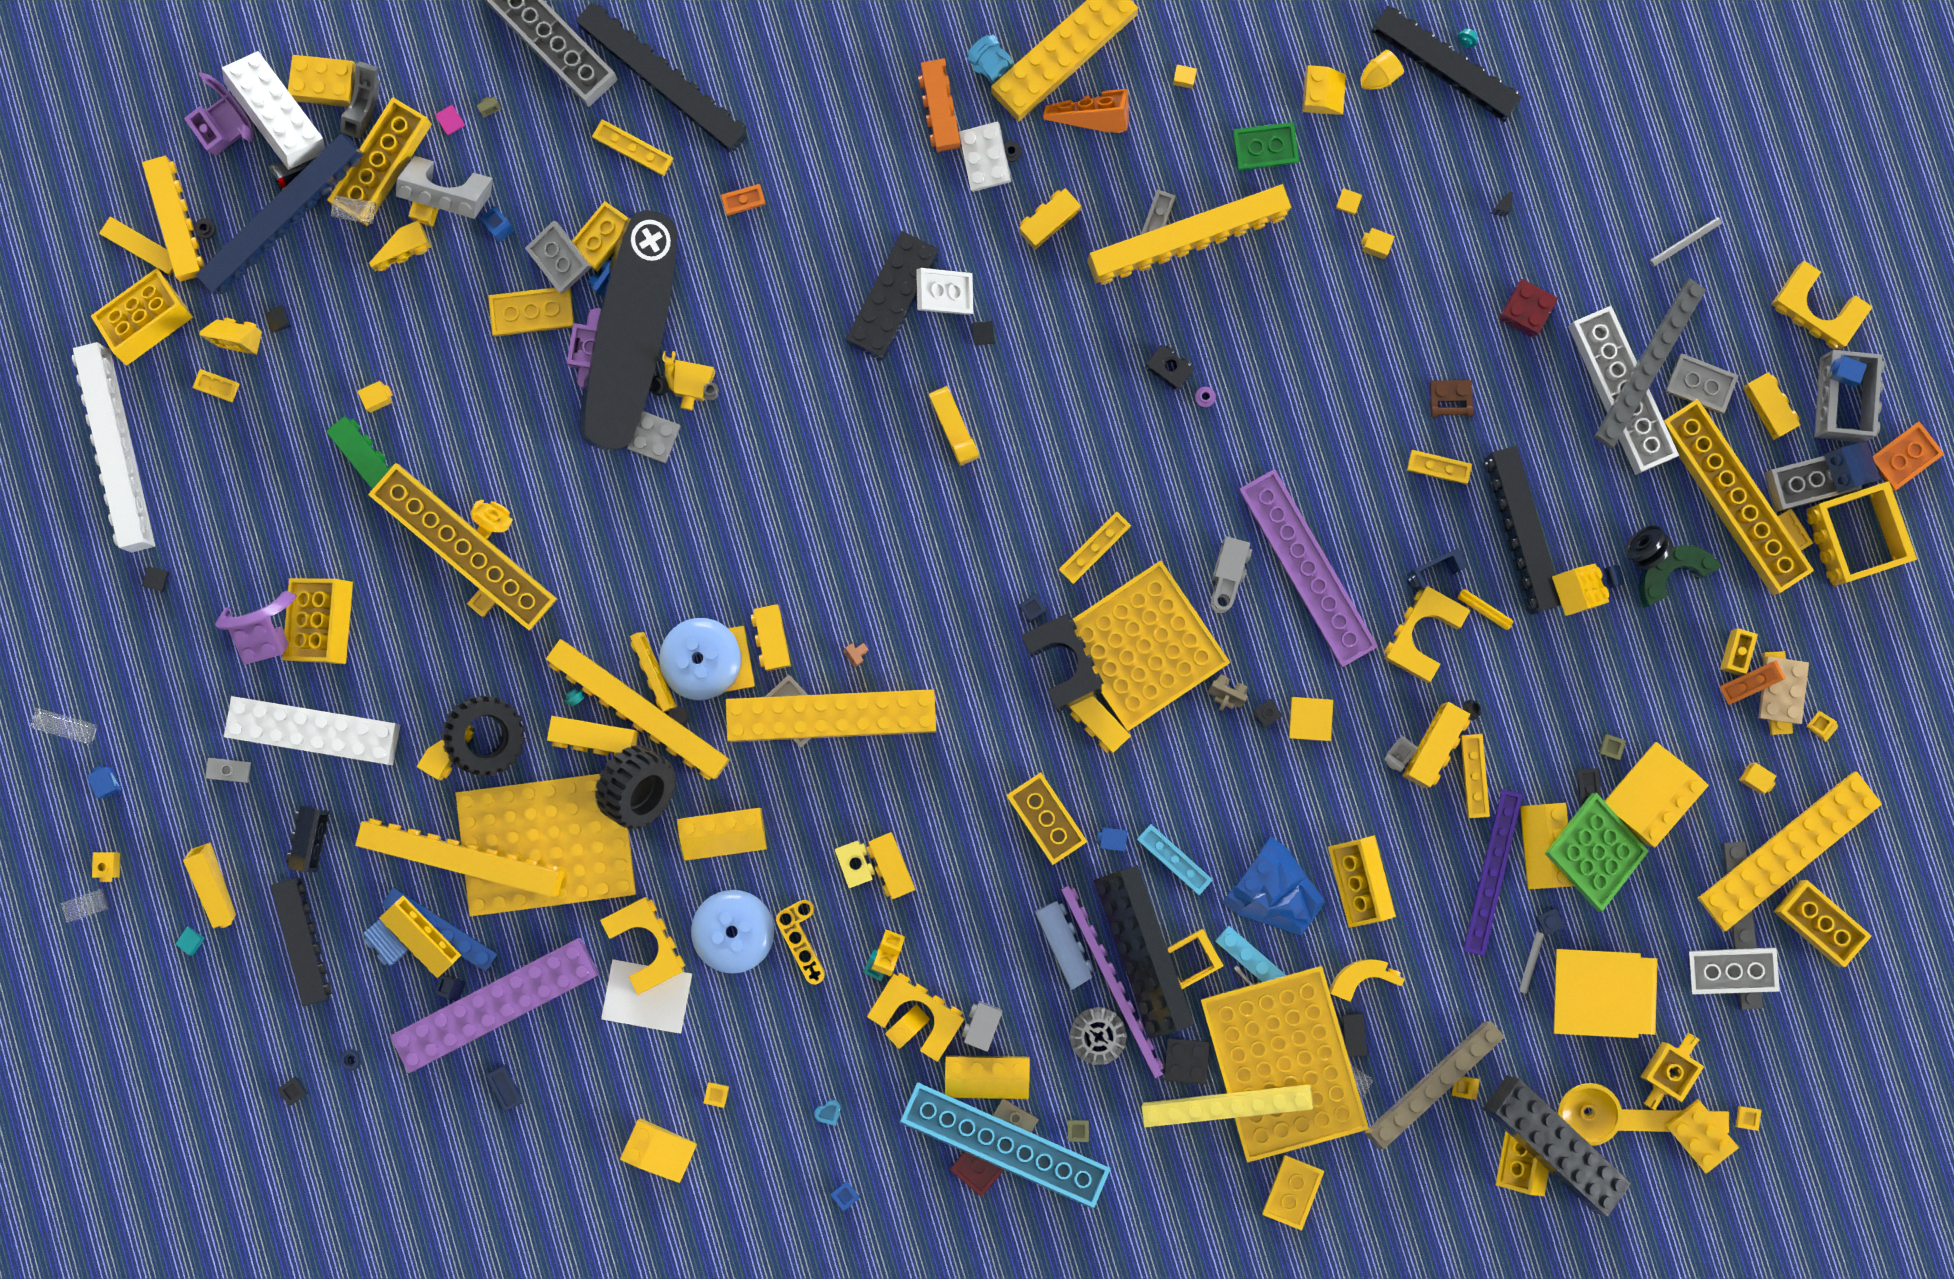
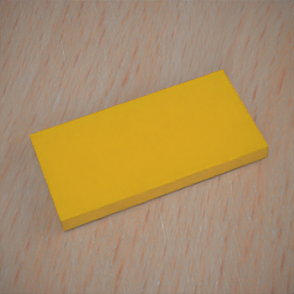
M556 288L488 295L493 337L573 327L574 315L571 288L564 294L559 293Z

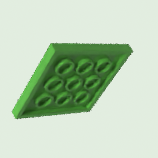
M1592 793L1545 854L1596 911L1603 912L1649 851L1597 793Z

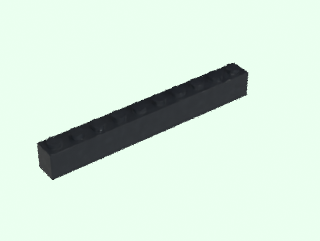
M591 2L576 19L578 27L732 154L747 137L746 126L739 120L734 121L731 119V114L725 108L721 107L719 109L714 104L713 98L708 94L705 96L699 92L700 88L692 81L688 83L683 79L685 76L678 69L675 68L673 70L668 66L669 62L662 56L657 57L653 54L654 50L648 44L644 43L642 45L638 41L636 34L631 30L628 32L622 28L623 24L615 17L611 19L606 15L608 12L601 5L598 4L596 6Z

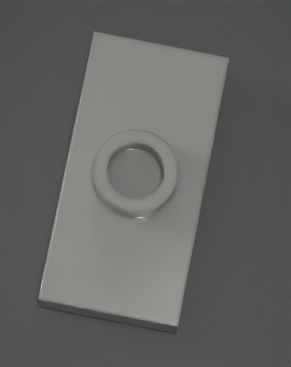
M208 758L205 778L248 783L251 762Z

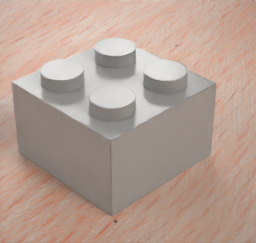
M978 1001L977 1005L973 1004L969 1014L972 1020L970 1025L965 1024L962 1032L964 1043L988 1052L1003 1012L1002 1009Z

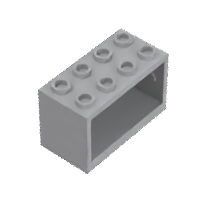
M1832 350L1820 357L1814 438L1863 442L1877 436L1880 431L1878 414L1882 408V403L1879 401L1880 393L1883 390L1881 373H1883L1885 366L1884 361H1882V354ZM1842 356L1867 364L1863 376L1860 430L1836 428L1839 382L1830 379L1832 375L1830 368L1834 360Z

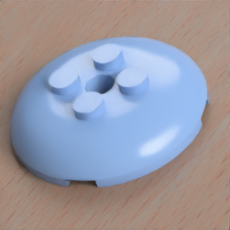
M693 618L678 624L664 639L659 655L660 669L665 682L680 696L692 700H707L723 694L734 683L741 666V652L735 636L726 626L708 618ZM701 653L703 661L700 664H696L695 656Z
M726 890L710 896L696 911L691 926L692 943L698 956L711 968L724 973H741L757 966L769 953L775 933L774 922L766 905L756 896L741 890ZM729 926L737 928L738 934L736 937L728 936L727 928Z

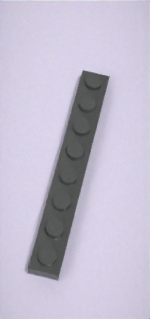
M1745 841L1722 843L1725 875L1747 858ZM1752 910L1731 927L1733 949L1757 948ZM1761 992L1738 993L1740 1010L1763 1008Z

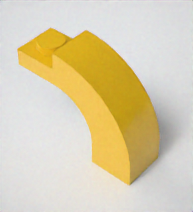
M1363 959L1344 967L1333 980L1329 992L1351 1002L1356 987L1364 979L1379 977L1398 986H1402L1405 979L1399 977L1401 973L1389 968L1388 972L1385 971L1388 965L1387 962Z

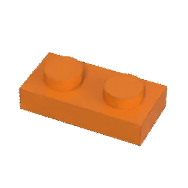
M760 184L721 195L727 216L766 205Z

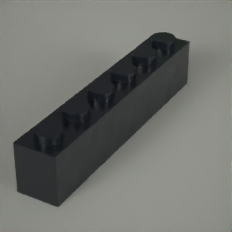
M294 878L271 885L302 1007L332 999V986L330 982H327L325 975L327 974V966L325 962H322L320 956L322 954V947L315 937L317 928L310 917V913H312L309 901L306 902L305 893L307 892L305 883L300 878Z

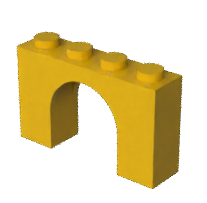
M1803 261L1796 267L1771 305L1775 307L1778 313L1792 318L1793 323L1807 328L1812 336L1826 341L1828 347L1834 350H1841L1846 347L1872 309V306L1855 295L1847 301L1834 320L1817 318L1808 308L1807 294L1821 271Z
M1427 586L1416 593L1414 597L1416 602L1413 607L1409 606L1404 614L1406 618L1404 624H1399L1395 630L1394 635L1396 638L1393 643L1389 642L1385 648L1384 653H1386L1384 659L1420 680L1429 683L1438 670L1440 663L1416 649L1412 641L1414 625L1421 618L1433 617L1458 630L1463 625L1470 610Z
M647 897L600 920L609 939L634 927H643L651 931L658 941L659 950L654 962L628 976L637 995L684 972L682 967L685 966L680 955L676 956L673 950L676 948L671 936L667 938L664 932L667 929L662 918L658 919L654 912L657 910L655 903L652 899L648 900Z
M901 972L898 975L894 973L867 1017L885 1028L901 1004L911 1000L923 1002L933 1013L934 1027L920 1051L938 1062L965 1018L961 1016L963 1012L954 1006L951 1009L944 1005L946 1001L937 995L934 997L926 994L928 991L926 988L918 983L916 986L909 983L910 978Z

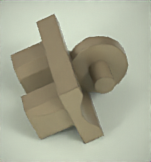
M1222 674L1216 681H1213L1208 694L1215 696L1214 701L1220 703L1219 710L1221 711L1224 710L1225 706L1233 709L1234 706L1241 709L1248 698L1246 695L1247 686L1237 683L1235 688L1232 689L1227 686L1230 679Z

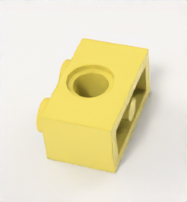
M855 841L835 849L849 888L873 880L872 875H875L872 864H867L865 859L868 853L864 843L860 844L859 841ZM855 857L859 858L862 862L858 870H854L850 866V861Z

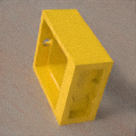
M1203 929L1167 948L1168 952L1171 953L1197 938L1212 964L1182 982L1179 980L1182 989L1223 967Z

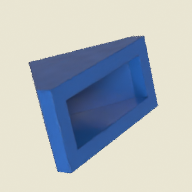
M496 206L479 218L499 243L515 231Z

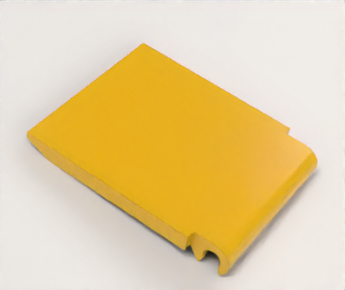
M1556 949L1554 1034L1638 1038V1034L1655 1035L1657 958H1641V953Z

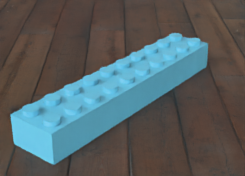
M918 1082L899 1122L1089 1208H1095L1111 1169Z

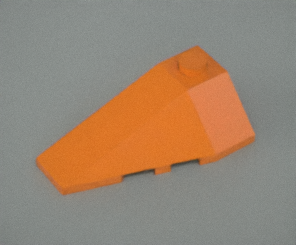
M1128 89L1103 91L1101 96L1090 98L1089 95L1083 96V99L1074 103L1071 100L1047 105L1043 118L1044 120L1103 132L1120 133L1127 131L1129 123Z

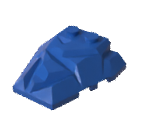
M1270 836L1258 852L1259 855L1237 885L1231 889L1222 904L1239 916L1302 936L1326 902L1288 848Z

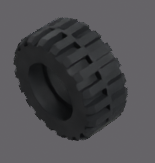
M490 696L467 698L464 702H459L455 705V709L447 715V722L443 723L444 734L441 735L445 744L443 746L444 751L448 753V758L451 762L470 774L493 776L498 772H504L508 770L507 767L516 763V757L518 755L521 756L523 752L521 747L522 744H525L526 740L523 737V732L526 731L525 726L521 724V716L515 712L516 709L501 699ZM481 716L495 719L500 724L502 730L500 745L493 753L488 755L473 753L465 742V732L472 720Z
M631 746V748L623 749L621 753H616L613 756L614 758L606 763V768L604 771H601L600 780H597L595 797L598 808L605 816L624 828L639 829L645 827V824L650 825L653 823V820L659 818L662 815L661 812L664 809L666 810L669 800L673 797L672 791L675 789L676 783L674 780L676 777L673 767L668 760L645 746Z

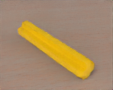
M1466 589L1460 591L1457 597L1459 600L1505 630L1511 628L1513 624L1512 619Z

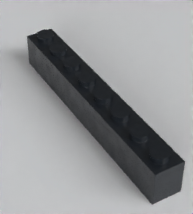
M1386 7L1371 30L1372 33L1501 121H1506L1522 98L1519 96L1518 91L1503 85L1499 78L1487 74L1483 67L1471 63L1464 54H1458L1453 51L1448 43L1437 40L1432 32L1424 31L1418 27L1417 22L1402 16L1398 9Z

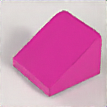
M453 105L435 114L447 135L465 126Z

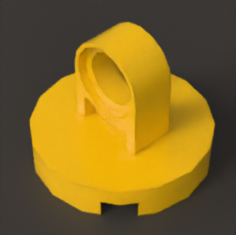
M484 500L475 502L471 510V517L479 525L477 531L486 539H488L492 532L508 530L513 519L509 517L510 512L504 506L493 501L490 504L483 503Z

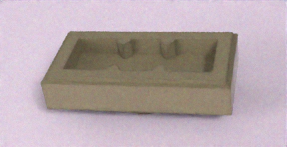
M1002 1098L992 1115L1032 1133L1039 1120Z

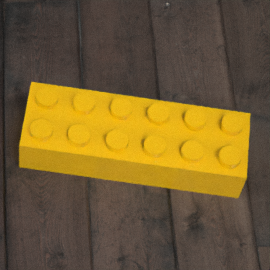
M392 97L360 147L364 154L360 158V163L355 167H351L346 172V176L338 182L327 201L333 207L368 227L397 181V178L432 124L429 119Z

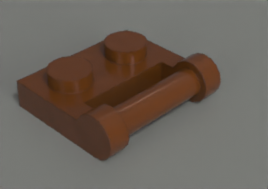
M1472 380L1430 381L1431 417H1438V415H1466V417H1473ZM1438 402H1465V407H1438Z

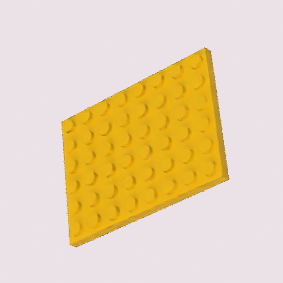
M600 774L456 792L462 846L467 847V844L480 846L479 850L485 852L487 849L499 851V855L506 857V854L519 856L518 860L526 862V859L538 861L539 866L545 867L546 864L558 866V871L564 872L557 897H550L465 874L470 916L636 895L629 831L605 816L596 803L597 780H600Z
M1322 966L1201 999L1227 1093L1311 1084L1313 1109L1235 1118L1247 1163L1365 1131L1369 1128Z

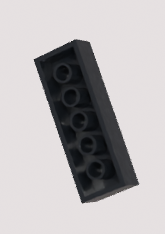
M904 231L900 233L846 337L847 344L884 361L917 297V269H932L939 255L938 248Z

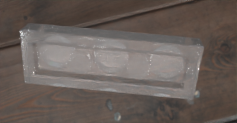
M40 708L35 709L30 728L90 745L93 743L98 727L97 724Z

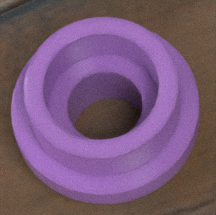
M1201 387L1195 394V400L1201 407H1210L1216 399L1215 392L1209 387ZM1207 393L1209 399L1204 400L1202 394Z

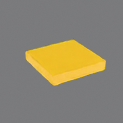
M1291 697L1289 739L1331 741L1333 700Z

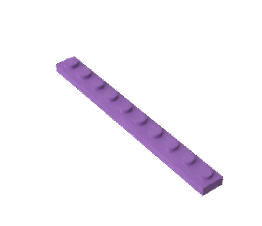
M1069 886L1062 888L1061 891L1153 1076L1157 1078L1163 1075L1161 1069L1164 1067L1159 1057L1154 1058L1151 1052L1154 1050V1047L1149 1038H1144L1142 1032L1145 1029L1140 1019L1135 1020L1132 1014L1135 1012L1131 1001L1126 1002L1123 996L1126 991L1121 981L1117 983L1113 976L1117 973L1112 963L1107 964L1104 958L1107 953L1103 945H1098L1095 937L1098 935L1093 925L1088 926L1085 920L1089 917L1084 907L1079 908L1076 902L1079 897L1075 889H1070Z

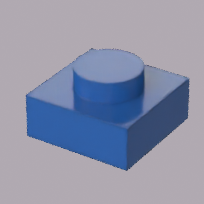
M848 1181L844 1182L830 1194L843 1211L860 1198Z

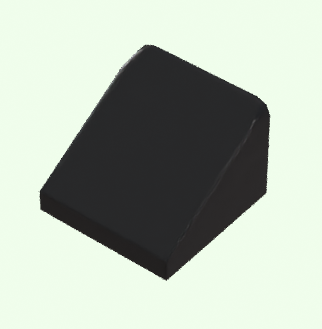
M1509 192L1493 209L1491 214L1505 217L1511 209L1513 192Z
M283 305L265 313L271 333L292 327L287 310Z
M992 320L972 323L975 346L995 343Z

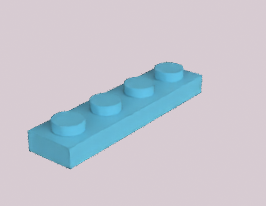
M1152 824L1137 838L1145 848L1198 895L1212 882L1213 879Z
M1230 926L1216 939V943L1261 982L1286 976Z

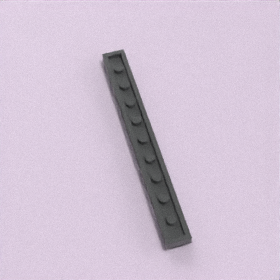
M1691 278L1685 281L1594 436L1596 440L1609 449L1614 448L1706 291V289Z

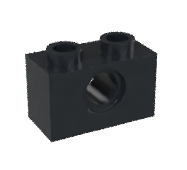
M1160 345L1145 368L1178 392L1194 369L1188 360L1178 358L1172 348ZM1169 362L1175 364L1176 370L1168 371L1165 368V364Z

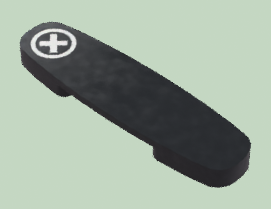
M643 210L630 216L623 226L609 266L610 276L597 323L589 373L584 380L580 412V433L587 444L603 450H617L626 447L632 441L649 393L663 338L673 283L677 229L669 217L655 211Z

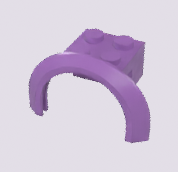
M198 73L203 81L222 97L207 110L199 106L184 118L206 151L217 156L241 137L249 142H253L254 127L236 99L218 80L208 74Z
M284 591L271 604L255 612L238 617H231L233 613H228L230 607L224 609L215 625L218 629L229 630L244 665L283 654L289 643L282 627L274 628L269 617L288 607L297 596L296 594Z

